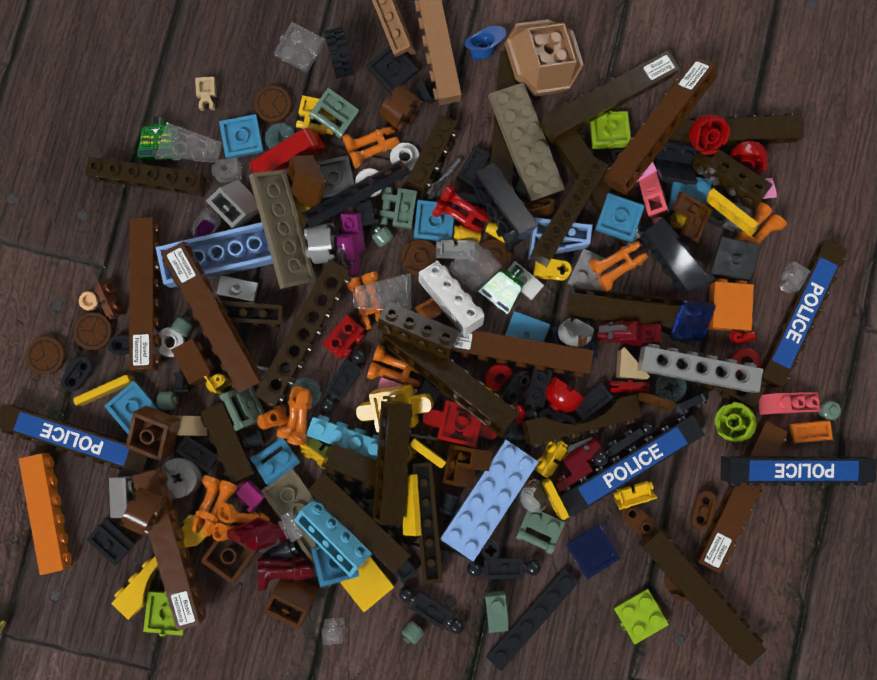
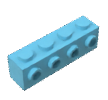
M322 415L312 418L306 436L328 444H337L377 461L378 435L374 434L371 437L365 435L366 431L362 429H348L347 424L339 421L334 424L329 422L330 418Z
M316 498L301 509L294 520L349 577L358 571L372 555L368 548Z

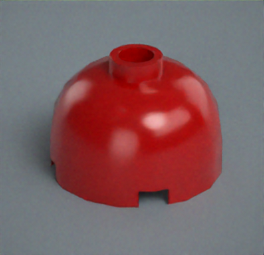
M706 114L698 117L692 123L689 130L691 145L705 155L718 152V148L722 144L725 145L730 135L729 124L726 123L724 118L715 114Z
M743 141L737 144L730 153V157L756 174L766 171L768 153L762 144L755 141Z
M555 376L546 386L545 395L550 402L549 407L556 412L560 410L572 412L585 399Z

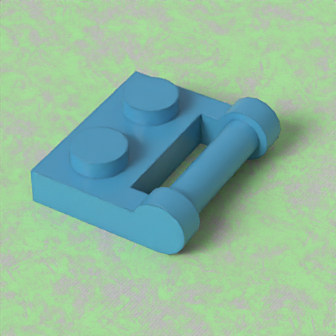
M277 437L275 442L260 453L250 457V460L256 466L267 485H271L300 463L287 440ZM279 447H283V450L264 464L261 462Z

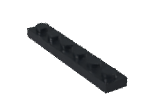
M400 160L301 213L310 228L317 226L329 217L336 216L342 210L354 206L355 203L363 199L369 198L377 191L383 190L390 184L402 180L410 174L409 168Z
M563 567L486 655V658L502 671L575 588L579 581Z

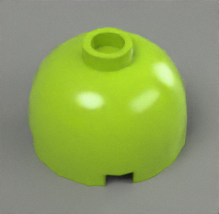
M737 402L721 407L716 413L714 420L718 434L732 442L748 440L755 433L757 427V420L752 410L744 404Z

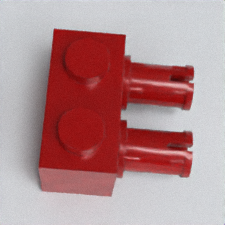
M346 314L322 342V345L342 360L343 357L346 359L353 350L351 348L355 343L359 344L364 339L365 329Z

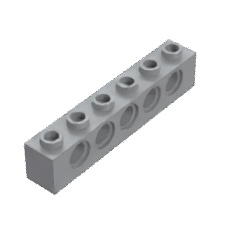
M648 344V346L641 348L637 371L750 393L760 392L763 369L756 368L757 364L744 363V365L737 364V360L725 359V361H720L717 356L706 355L704 358L699 357L696 352L686 351V354L679 353V349L668 347L667 350L659 349L660 346L655 344ZM659 355L665 359L663 366L657 362ZM678 359H681L684 362L683 369L678 368ZM698 363L703 365L702 373H699L696 369ZM718 366H719V367L722 369V371H723V374H722L721 377H719V376L716 374V368H717ZM737 370L742 374L740 381L735 376Z

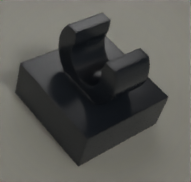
M420 81L416 84L419 91L413 94L428 104L436 101L427 83Z

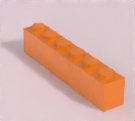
M50 453L19 458L39 574L44 575L70 568L72 556L68 551V535L64 530L65 518L61 513V497L56 487L58 480L53 470L54 459Z

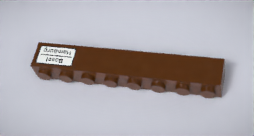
M695 57L686 66L680 78L676 79L673 87L663 96L657 108L652 110L650 117L640 126L636 135L629 140L628 145L623 152L619 153L613 165L606 170L604 178L609 187L624 195L629 193L717 78L715 64Z
M153 217L130 218L129 370L134 372L159 371V366L162 363L161 355L159 354V347H161L162 343L161 336L159 335V328H161L162 324L161 317L159 316V309H161L162 305L159 297V290H161L159 271L161 270L156 247L161 246L159 242L161 225Z
M181 242L162 252V261L165 267L171 270L174 283L178 287L180 286L184 301L190 304L193 310L192 315L196 321L200 322L204 337L210 340L213 353L219 356L221 367L225 373L229 374L233 389L241 393L263 380L261 373L189 243Z
M473 331L465 337L460 332L453 352L459 353L458 356L470 358V355L478 356L477 360L489 361V358L497 359L496 363L508 365L509 361L516 363L515 366L527 368V365L535 366L536 370L546 371V368L554 369V373L566 374V371L573 372V376L585 378V375H589L591 371L594 350Z
M759 421L743 456H778L777 453L780 447H783L786 443L787 431L767 421ZM741 483V486H728L693 560L718 573H721L727 567V558L730 552L732 553L736 548L737 537L744 531V523L753 512L752 506L761 495L763 483H759V486H749L747 483Z
M162 466L139 472L132 476L136 491L139 487H142L167 500L164 508L156 517L158 520L153 529L150 530L149 536L176 629L178 631L200 625L205 619L206 608L204 604H201V591L195 583V570L193 566H190V553L184 545V532L182 528H179V515L172 503L173 494L171 490H168L166 483L168 481L167 474L163 471Z

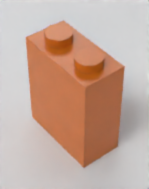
M716 279V282L709 284L707 329L751 331L754 284H747V281L742 280L728 283L727 279Z

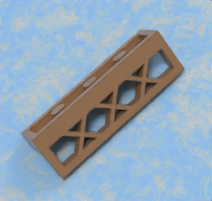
M372 0L393 54L396 57L407 51L411 56L416 54L396 1Z

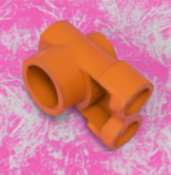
M282 403L273 407L272 410L259 415L257 423L264 430L275 426L283 427L288 424L289 416L286 414V406Z

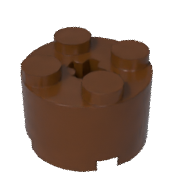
M399 85L391 92L393 96L390 99H385L379 114L385 121L401 132L407 124L411 125L416 120L417 116L415 113L422 107L423 101L406 87Z
M139 487L135 493L137 497L130 501L120 525L141 535L148 536L158 520L156 517L164 508L167 500L158 494Z

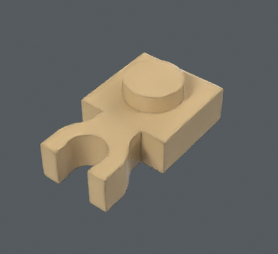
M215 77L195 78L196 96L201 98L199 109L205 111L204 105L209 103V108L215 110V105L212 101V98L217 97Z

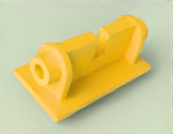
M228 375L204 376L207 380L205 384L210 392L223 394L225 393L224 389L231 385V378Z
M308 436L307 443L300 445L299 450H301V454L305 457L316 460L317 464L321 467L328 447L325 446L323 451H320L322 443Z
M551 440L547 444L543 455L537 460L538 464L534 470L548 479L558 467V464L553 462L556 458L561 462L568 451V445L563 441L552 443Z
M644 481L635 484V491H632L630 486L617 489V492L613 493V499L619 510L657 499L652 490L654 489L652 482Z

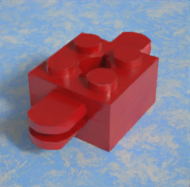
M446 400L444 410L432 408L428 413H423V422L427 426L439 428L437 439L476 447L478 437L488 440L497 437L495 432L456 402Z

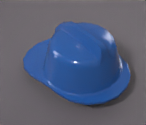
M488 26L467 38L465 46L470 49L473 60L478 61L490 58L495 52L496 45L505 38L506 30L501 26Z

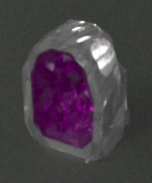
M204 208L192 225L191 232L193 238L213 234L221 223V217L210 208Z

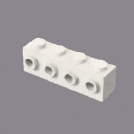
M436 261L419 272V283L464 337L483 325V310L480 307H476L471 296L461 289L459 282L449 275V271L444 265L442 266Z

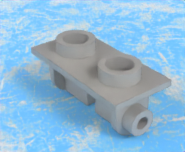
M440 239V241H436V258L474 259L475 241H471V239L458 240V243H454V240Z

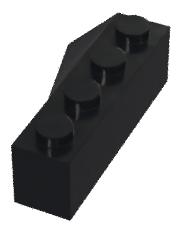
M494 163L477 170L470 182L481 204H486L487 215L497 225L496 233L499 238L503 237L506 243L504 248L508 252L531 235L538 224L526 209L523 201L516 195L513 187L504 178L501 170Z
M653 217L637 231L642 244L648 246L651 250V256L656 261H659L662 265V271L667 276H670L673 280L672 284L677 290L690 292L715 279L711 273L707 275L703 271L702 267L704 265L700 260L690 256V248L683 242H678L679 236L663 217Z

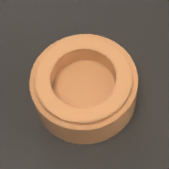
M87 291L81 294L79 305L85 310L93 311L99 307L100 301L96 293Z

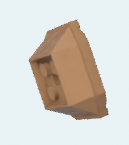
M549 19L516 23L505 41V47L515 79L519 83L524 82L525 87L534 97L568 91L584 66L574 31L569 29L565 23H557Z

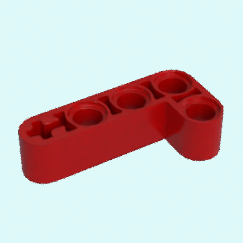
M305 128L251 161L249 166L253 173L284 170L289 167L291 157L313 155L315 157L325 152L326 148L317 131Z

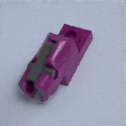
M344 212L341 214L343 233L336 236L338 263L352 270L350 275H356L359 273L360 268L359 253L365 250L361 213Z

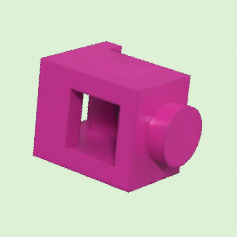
M251 480L246 483L243 481L238 485L236 494L239 497L237 499L244 506L248 505L247 511L252 512L265 497Z

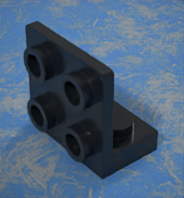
M668 140L654 159L660 179L665 182L696 185L698 180L691 163L698 150L691 143Z

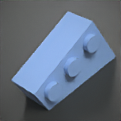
M535 218L538 225L531 233L528 259H531L532 250L551 222L550 219ZM574 223L555 254L587 248L591 240L592 225Z

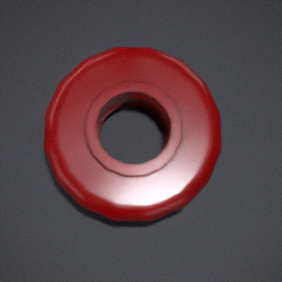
M738 349L731 357V359L737 360V364L741 365L742 358L746 357L750 363L757 364L756 368L761 367L760 356L753 349Z
M495 364L486 372L484 383L488 389L491 388V391L498 392L513 372L506 364ZM497 374H502L499 380H494Z

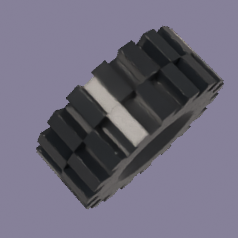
M343 27L324 31L336 79L355 75Z

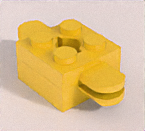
M412 384L375 389L369 394L370 401L363 402L358 406L357 416L361 421L374 420L376 432H379L381 401H404L412 404L413 415L410 421V428H413L419 422L418 414L428 413L432 409L433 399L429 394L414 395Z

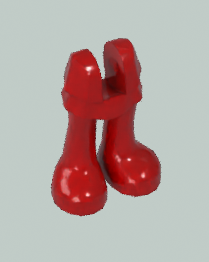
M450 184L446 186L431 213L434 217L447 214L464 224L465 227H470L471 230L478 232L484 229V225L474 218L476 217L484 222L489 221L487 212L483 208H479L476 204L473 205L463 199ZM448 202L456 204L457 206L467 211L468 214L461 212L457 208L450 205Z

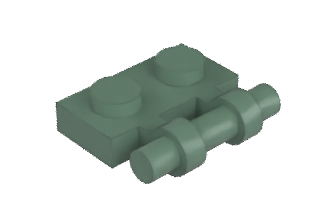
M385 188V194L382 195L383 207L379 214L381 218L380 225L387 226L388 219H393V227L412 229L417 191L398 188L397 195H392L393 188ZM391 202L396 203L395 212L390 211Z

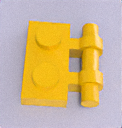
M302 95L298 114L305 117L304 121L297 120L296 128H309L319 132L320 135H333L334 132L322 123L320 125L311 123L312 119L309 117V114L320 99ZM323 108L320 110L319 113L333 123H336L337 118Z

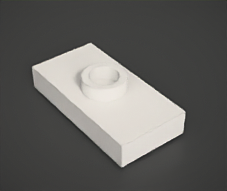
M515 261L508 271L510 272L515 265L524 270V273L519 278L525 284L521 292L532 300L544 285Z
M220 276L216 294L255 302L259 284Z

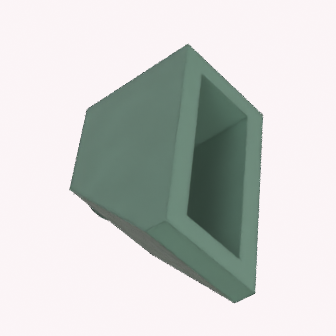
M504 590L485 592L489 633L508 631V614Z

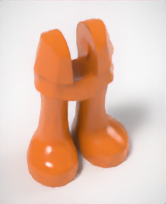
M393 126L376 129L374 132L353 139L349 134L342 135L345 148L355 169L359 168L364 160L380 152H386L388 149L392 150L400 143L398 137L385 140V137L395 132ZM376 141H377V143H378V144H376V145H374V146H372V147H369V148H367V149H365V150L356 151L357 149L362 148V147H364V146H366V145H368V144H370V143H373V142H376Z
M760 202L754 209L752 219L759 223V226L769 217L764 226L754 237L749 236L742 230L734 238L761 244L772 231L784 229L787 222L779 215H771L772 209L767 204Z
M639 241L627 243V246L621 247L619 251L605 259L592 258L588 260L589 267L596 276L620 260H625L623 264L598 277V281L605 292L612 289L613 282L619 276L631 269H635L638 265L641 266L648 258L646 252L636 256L633 260L630 257V252L642 246Z
M377 271L361 276L371 307L367 308L359 277L352 278L347 286L344 285L345 289L351 290L354 294L359 310L358 315L361 318L360 322L366 330L372 329L368 315L375 313V318L378 322L383 308L380 306L375 288V283L379 279Z
M378 344L373 360L400 368L403 372L400 373L372 362L366 378L373 380L380 376L400 382L402 385L412 384L413 387H420L422 382L409 378L411 371H414V373L418 372L403 360L389 355L385 347Z
M295 385L289 395L290 416L288 424L279 427L276 436L287 439V442L293 445H305L308 437L306 436L307 411L312 409L310 404L312 396L308 389Z
M204 475L202 483L207 488L201 506L195 513L192 531L199 533L203 528V535L211 536L214 525L220 521L217 514L219 506L222 503H227L230 496L237 491L238 486L224 480L220 482L213 477ZM220 491L219 496H218V499H217V501H216V503H215V505H214V507H213L211 513H209V510H210V508H211V506H212V504H213V502H214V500H215V498H216L218 492Z
M222 503L218 508V518L225 523H246L259 517L270 522V518L262 513H239L229 503ZM216 523L212 531L214 540L225 541L229 539L227 538V530L236 526Z

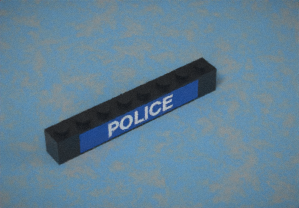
M685 414L675 418L676 422L672 425L666 424L658 429L659 433L654 436L650 434L642 439L643 443L638 446L636 444L631 445L626 449L627 452L625 454L613 456L609 459L610 463L605 466H597L593 469L594 473L584 476L577 481L578 483L562 490L558 495L569 515L574 517L703 437L705 434L694 416Z
M721 456L720 480L728 482L730 486H741V483H747L749 486H759V483H765L767 486H778V483H783L786 486H796V483H801L804 486H814V483H819L822 486H832V483H837L836 485L849 486V483L867 486V483H876V459L864 456Z

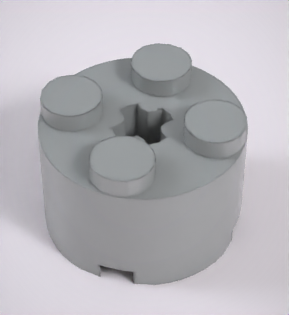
M333 223L304 229V235L308 241V247L305 248L306 256L311 258L314 264L327 263L329 259L338 261L336 236L333 232L337 229Z
M186 458L171 459L162 465V469L168 477L166 482L168 490H171L173 498L191 495L200 487L202 483L200 467Z

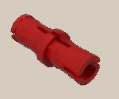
M610 380L609 385L617 386L609 387L610 393L623 392L627 393V395H632V393L649 394L650 389L642 388L650 387L649 381Z

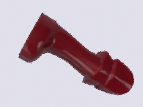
M293 557V560L288 561L258 558L259 591L266 590L269 581L273 579H294V581L309 579L314 575L313 564L306 557Z

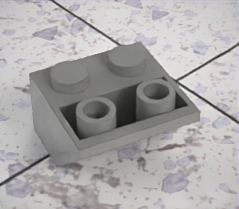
M239 180L220 187L206 200L233 229L244 227L259 213L255 196Z
M133 475L109 478L110 518H122L130 501L134 498L136 499Z

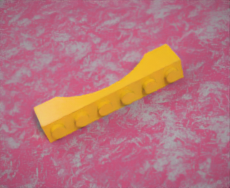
M190 514L183 521L185 524L182 527L185 547L197 546L208 537L203 535V528L199 533L192 531L195 514ZM150 557L142 565L144 569L140 573L136 572L128 580L130 584L126 588L122 587L114 595L116 599L111 604L128 620L134 617L147 603L148 591H150L152 580L159 569L156 557L153 559Z

